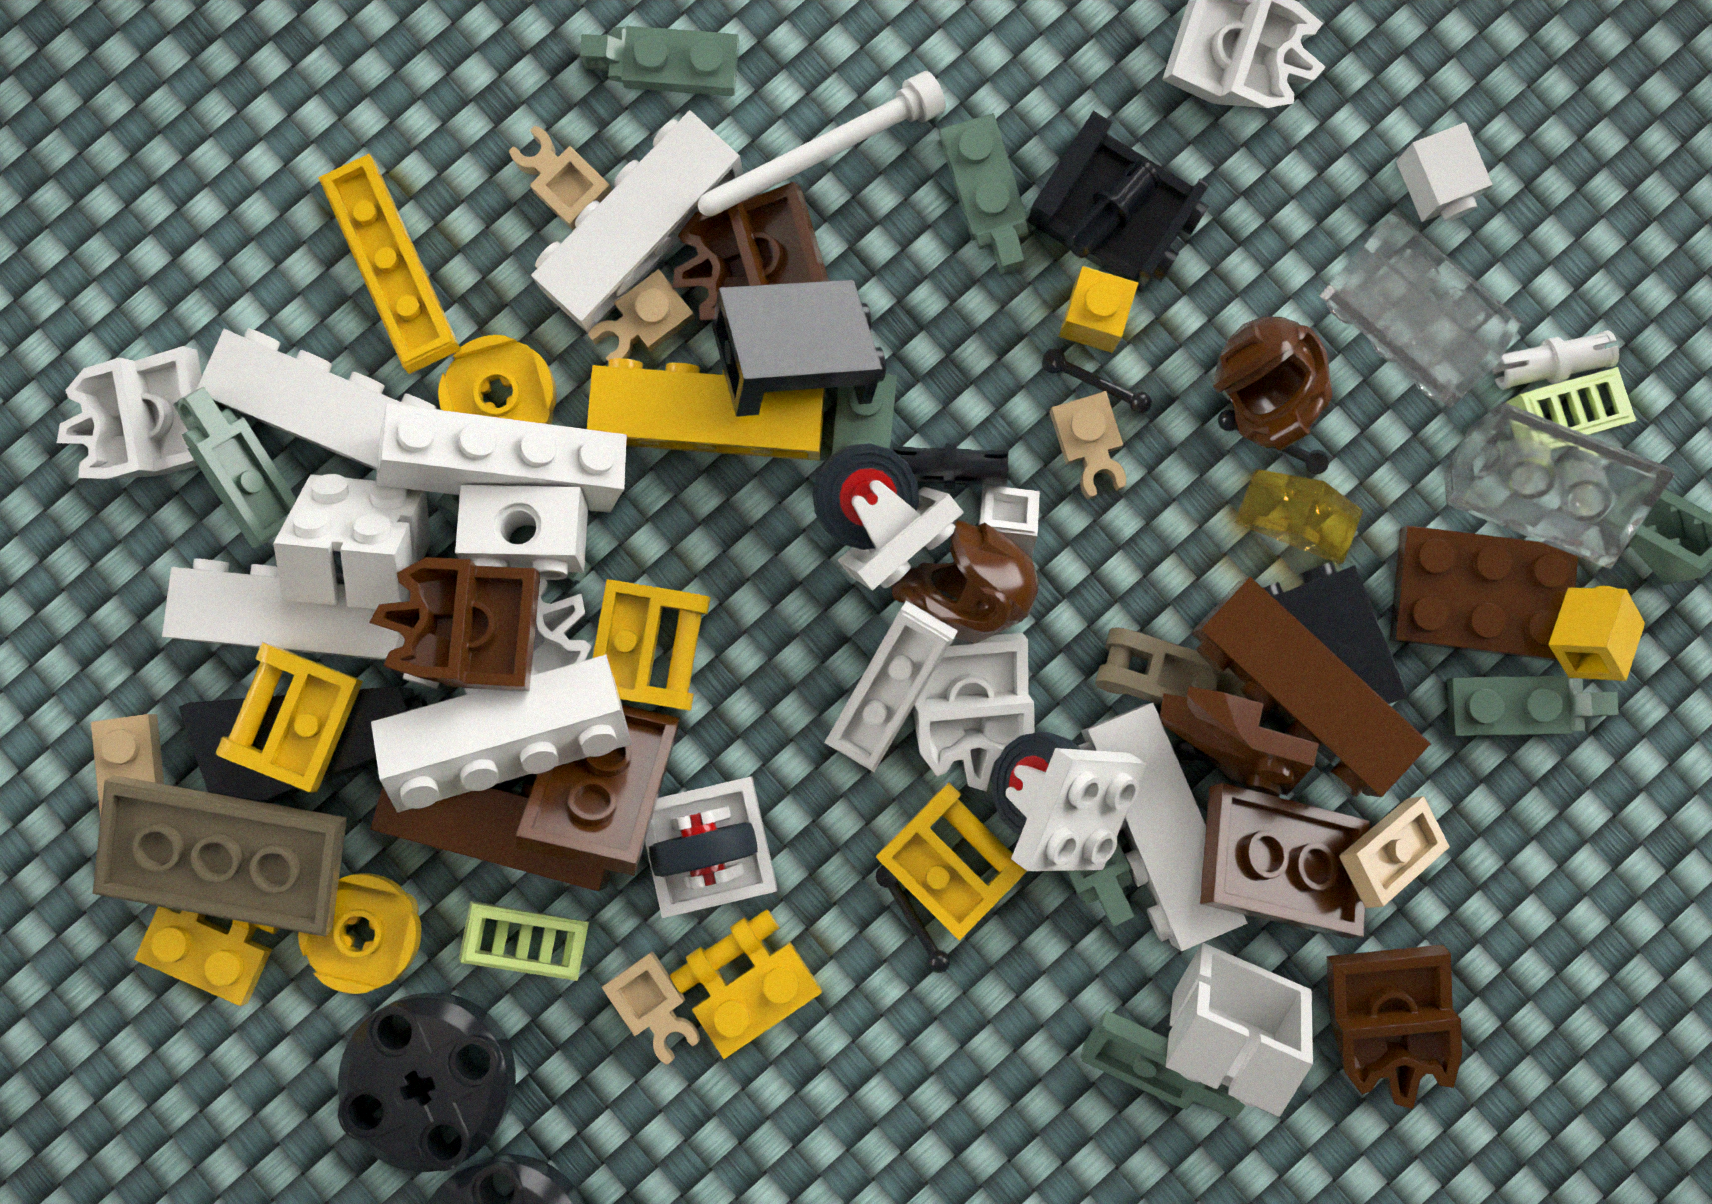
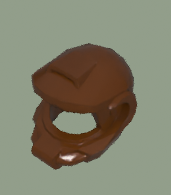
M1260 317L1246 322L1229 338L1218 357L1213 388L1217 394L1225 390L1234 405L1239 434L1259 446L1265 448L1276 447L1282 451L1311 433L1310 426L1318 419L1320 413L1328 407L1333 397L1328 357L1324 345L1311 328L1300 325L1296 321L1284 317Z
M957 520L954 523L955 529L950 536L951 543L949 546L954 561L942 564L921 563L915 567L911 566L909 571L892 585V595L898 602L905 603L908 601L956 629L958 632L955 637L967 642L978 643L1022 622L1028 617L1038 593L1039 578L1030 556L1013 541L985 522L979 526H974L965 521ZM939 590L947 592L957 600L946 597Z

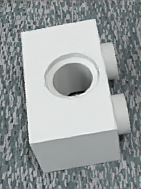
M461 485L455 554L459 559H471L476 566L536 568L541 574L540 579L545 580L565 579L568 572L584 573L588 518L587 502L580 487ZM525 525L536 527L534 536L528 542L523 544L509 543L511 534L517 528Z

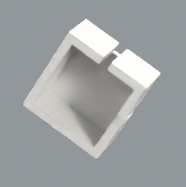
M310 474L273 543L282 600L336 606L339 600L333 551H340L348 607L377 609L379 604L405 602L410 591L398 582L397 572L423 559L431 542L426 491L378 486L376 481L344 478L337 474L322 476Z
M1201 943L1172 995L1170 1026H1172V1029L1169 1032L1166 1068L1180 1073L1190 1081L1201 1082L1214 1089H1218L1222 1083L1229 1087L1228 1095L1235 1097L1241 1103L1250 1107H1258L1280 1117L1313 1065L1312 990L1210 945Z

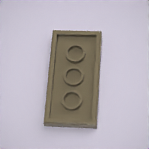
M113 775L104 781L92 894L326 937L333 928L347 818Z

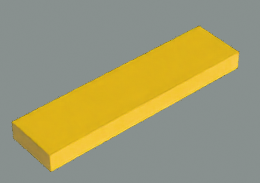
M367 154L318 177L402 367L406 372L411 374L460 351L461 348L372 156Z

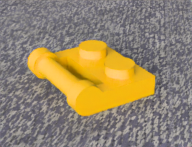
M606 579L593 658L603 655L607 656L621 700L691 711L694 694L689 693L698 634L702 614H708L711 597ZM663 607L679 610L666 689L649 686Z
M262 642L255 657L256 660L260 661V664L229 737L223 736L215 754L307 792H318L363 681L296 655L283 648ZM283 671L293 674L294 677L265 747L261 751L252 745Z
M948 782L876 855V858L960 941L1021 879L1027 870L1011 860L1013 853L958 799L961 793ZM941 816L998 871L987 885L930 829Z

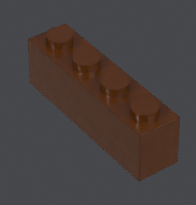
M1251 576L1237 582L1191 632L1201 642L1196 648L1197 652L1218 671L1223 673L1229 668L1245 683L1240 689L1241 693L1249 700L1263 703L1262 712L1268 714L1273 709L1289 724L1284 731L1287 735L1319 743L1317 751L1334 766L1329 772L1330 776L1343 789L1355 797L1361 792L1365 796L1383 797L1431 745L1425 737Z
M497 783L486 790L466 792L436 801L428 807L412 808L398 813L382 786L370 830L598 892L607 888L611 874L610 870L516 849V833L534 784L523 783L522 790L519 792L499 786L500 783Z

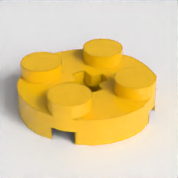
M488 335L464 344L460 347L461 350L452 356L454 361L448 366L446 375L443 373L438 387V399L441 410L552 424L553 410L557 398L553 374L547 363L536 351L526 344L517 342L514 338L504 335ZM500 379L504 387L513 388V394L506 398L505 406L497 408L493 402L485 403L483 395L491 392L492 381Z
M360 873L343 877L338 882L332 930L326 937L298 932L302 955H307L310 965L316 971L313 974L324 985L343 993H367L396 981L410 967L418 953L422 932L421 921L418 915V903L399 884L384 876ZM361 917L369 920V928L375 931L374 940L365 942L362 949L354 947L355 937L346 934L348 924H357Z

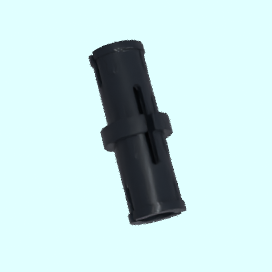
M946 443L945 448H914L897 445L893 447V451L908 463L917 482L944 484V489H955L956 484L1007 487L1009 450L958 449L957 443Z

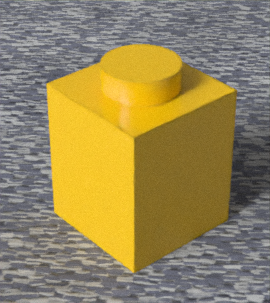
M1082 266L1074 283L1058 337L1113 353L1122 338L1138 282Z
M1611 586L1568 588L1548 645L1568 678L1627 681L1645 622L1627 589H1617Z

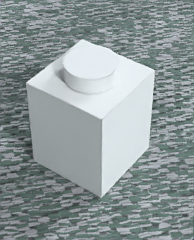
M1466 122L1413 142L1396 161L1421 222L1442 215L1444 222H1449L1478 208L1475 200L1493 185Z

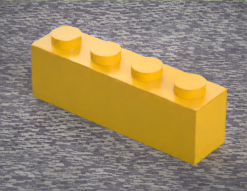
M613 358L609 359L608 366L592 365L587 429L626 434V446L820 461L825 388L766 392L763 395L759 415L736 417L724 370L722 375L700 373L699 366L688 363H667L665 371L643 369V363L637 360Z

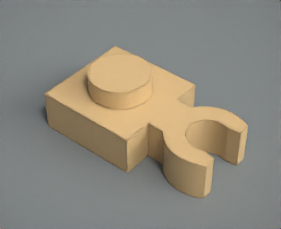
M534 126L530 132L537 143L541 145L539 153L533 157H526L514 146L509 150V153L521 171L531 175L539 174L530 184L532 191L563 222L574 230L576 228L575 221L582 210L593 201L601 203L612 191V188L571 146L559 157L556 156L555 147L547 132L540 127Z
M658 269L614 302L617 310L622 315L620 319L597 323L592 327L588 336L595 345L600 343L605 337H617L619 339V346L606 357L607 361L609 362V359L613 358L629 359L633 351V345L640 339L651 352L694 320L695 317L691 309Z
M1104 391L1052 407L1049 412L1066 465L1081 460L1083 462L1085 470L1080 478V487L1084 496L1089 500L1097 495L1093 482L1094 475L1097 473L1108 474L1113 480L1115 490H1122L1126 486L1125 471L1118 462L1110 459L1108 452L1120 449L1123 446V442L1107 392Z
M653 951L601 987L634 1036L650 1027L654 1033V1052L664 1064L668 1065L675 1058L672 1050L667 1045V1036L670 1033H682L692 1047L699 1042L700 1035L696 1026L690 1020L677 1017L673 1009L683 1003L685 997L677 990L670 975Z

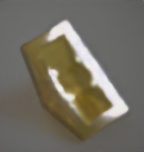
M1256 469L1234 523L1341 565L1344 564L1363 510L1325 481Z

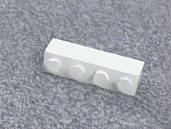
M690 110L679 122L673 119L666 123L654 138L653 146L655 147L640 162L637 160L629 162L617 175L614 181L615 188L601 203L593 201L587 205L575 221L576 229L562 243L556 241L549 245L536 261L535 267L537 269L531 276L539 288L588 334L593 326L603 321L616 308L614 302L638 285L680 241L678 234L694 213L699 210V198L703 194L743 175L740 155Z
M250 328L247 329L244 337L223 329L197 386V389L205 387L213 401L218 405L374 470H377L380 431L387 403L437 409L436 406L406 393L401 402L382 394L385 387L383 384L362 374L352 372L349 380L329 373L333 364L309 352L300 350L297 358L277 351L281 344L279 341Z
M387 403L380 431L376 485L460 495L461 485L580 487L587 502L588 510L610 513L624 490L627 435Z
M194 559L193 569L171 567L162 637L260 648L261 643L266 642L288 651L386 660L389 651L395 649L400 634L399 632L369 623L376 609L347 606L345 584H343L344 575L341 573H336L339 600L335 606L282 600L276 566L251 564L250 574L229 573L230 563ZM410 592L407 596L406 601H410Z
M606 655L533 675L530 680V691L484 689L371 722L379 779L397 813L412 808L428 807L436 801L466 792L486 790L497 783L531 773H544L555 766L586 757L602 756L614 749L632 744L618 689Z
M1154 703L1141 705L1081 730L1086 743L1078 745L1080 750L1131 753L1147 763L1139 781L1138 796L1128 808L1120 830L1123 829L1132 850L1124 854L1131 867L1129 872L1138 887L1146 884L1155 906L1148 908L1147 913L1159 940L1162 942L1169 939L1172 946L1184 951L1248 924L1244 914L1200 904L1206 825Z

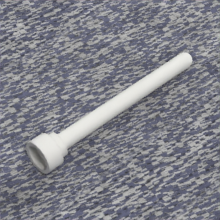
M923 71L905 80L902 89L896 92L895 99L703 194L698 201L699 211L705 216H714L905 119L909 122L918 120L924 123L944 113L946 102L938 81L928 71Z

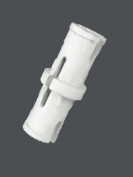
M1609 330L1567 341L1554 337L1545 339L1539 347L1506 354H1495L1492 361L1493 374L1504 372L1505 375L1496 378L1495 382L1501 390L1545 379L1553 384L1566 381L1570 374L1616 366L1619 359L1618 346L1605 349V344L1614 343L1616 338Z

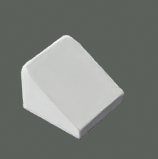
M983 485L978 526L984 522L1013 541L1032 559L1038 532L1040 491Z

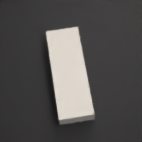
M906 601L824 743L875 772L958 631Z

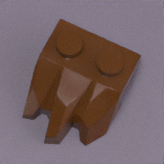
M794 181L744 200L711 217L703 215L698 210L678 234L682 243L696 247L698 256L674 269L673 288L705 287L708 289L709 297L699 305L700 320H712L714 318L718 291L722 287L829 281L801 186Z
M425 557L397 572L398 582L410 591V601L379 604L369 622L399 632L405 638L402 647L389 651L383 666L449 686L469 689L530 691L541 574L536 568L476 566L471 559Z
M1188 686L1187 697L1163 693L1160 712L1162 724L1203 752L1230 780L1244 783L1245 789L1279 797L1280 794L1287 796L1314 767L1319 743L1259 727L1263 703L1224 692Z
M1442 944L1326 956L1330 1020L1344 1072L1362 1095L1371 1092L1378 1080L1385 1078L1394 1104L1413 1109L1420 1080L1426 1074H1433L1439 1086L1454 1088L1462 1058L1461 1018L1453 1010L1451 953Z

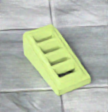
M1618 367L1532 390L1506 401L1524 455L1636 421ZM1603 384L1606 386L1615 415L1609 417L1606 415L1597 386ZM1585 390L1595 421H1587L1578 392ZM1565 396L1575 423L1573 427H1568L1559 400L1560 397ZM1540 403H1547L1556 429L1555 432L1549 433Z
M470 901L459 960L460 963L578 981L589 922ZM486 918L497 920L491 952L480 950ZM510 922L520 924L514 956L504 954ZM533 926L544 927L538 960L527 958ZM557 930L568 931L561 964L550 963Z

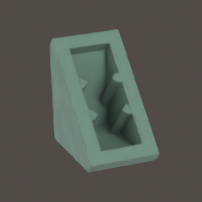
M1651 481L1645 484L1608 518L1610 525L1665 585L1704 577L1712 569V513Z

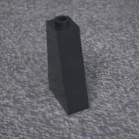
M401 686L360 689L321 784L377 763L371 722L428 706L425 698L421 694L415 696L413 688ZM286 695L273 696L252 745L261 751L265 747ZM245 698L189 702L178 707L209 793L270 804L304 791L215 754L223 736L229 737Z

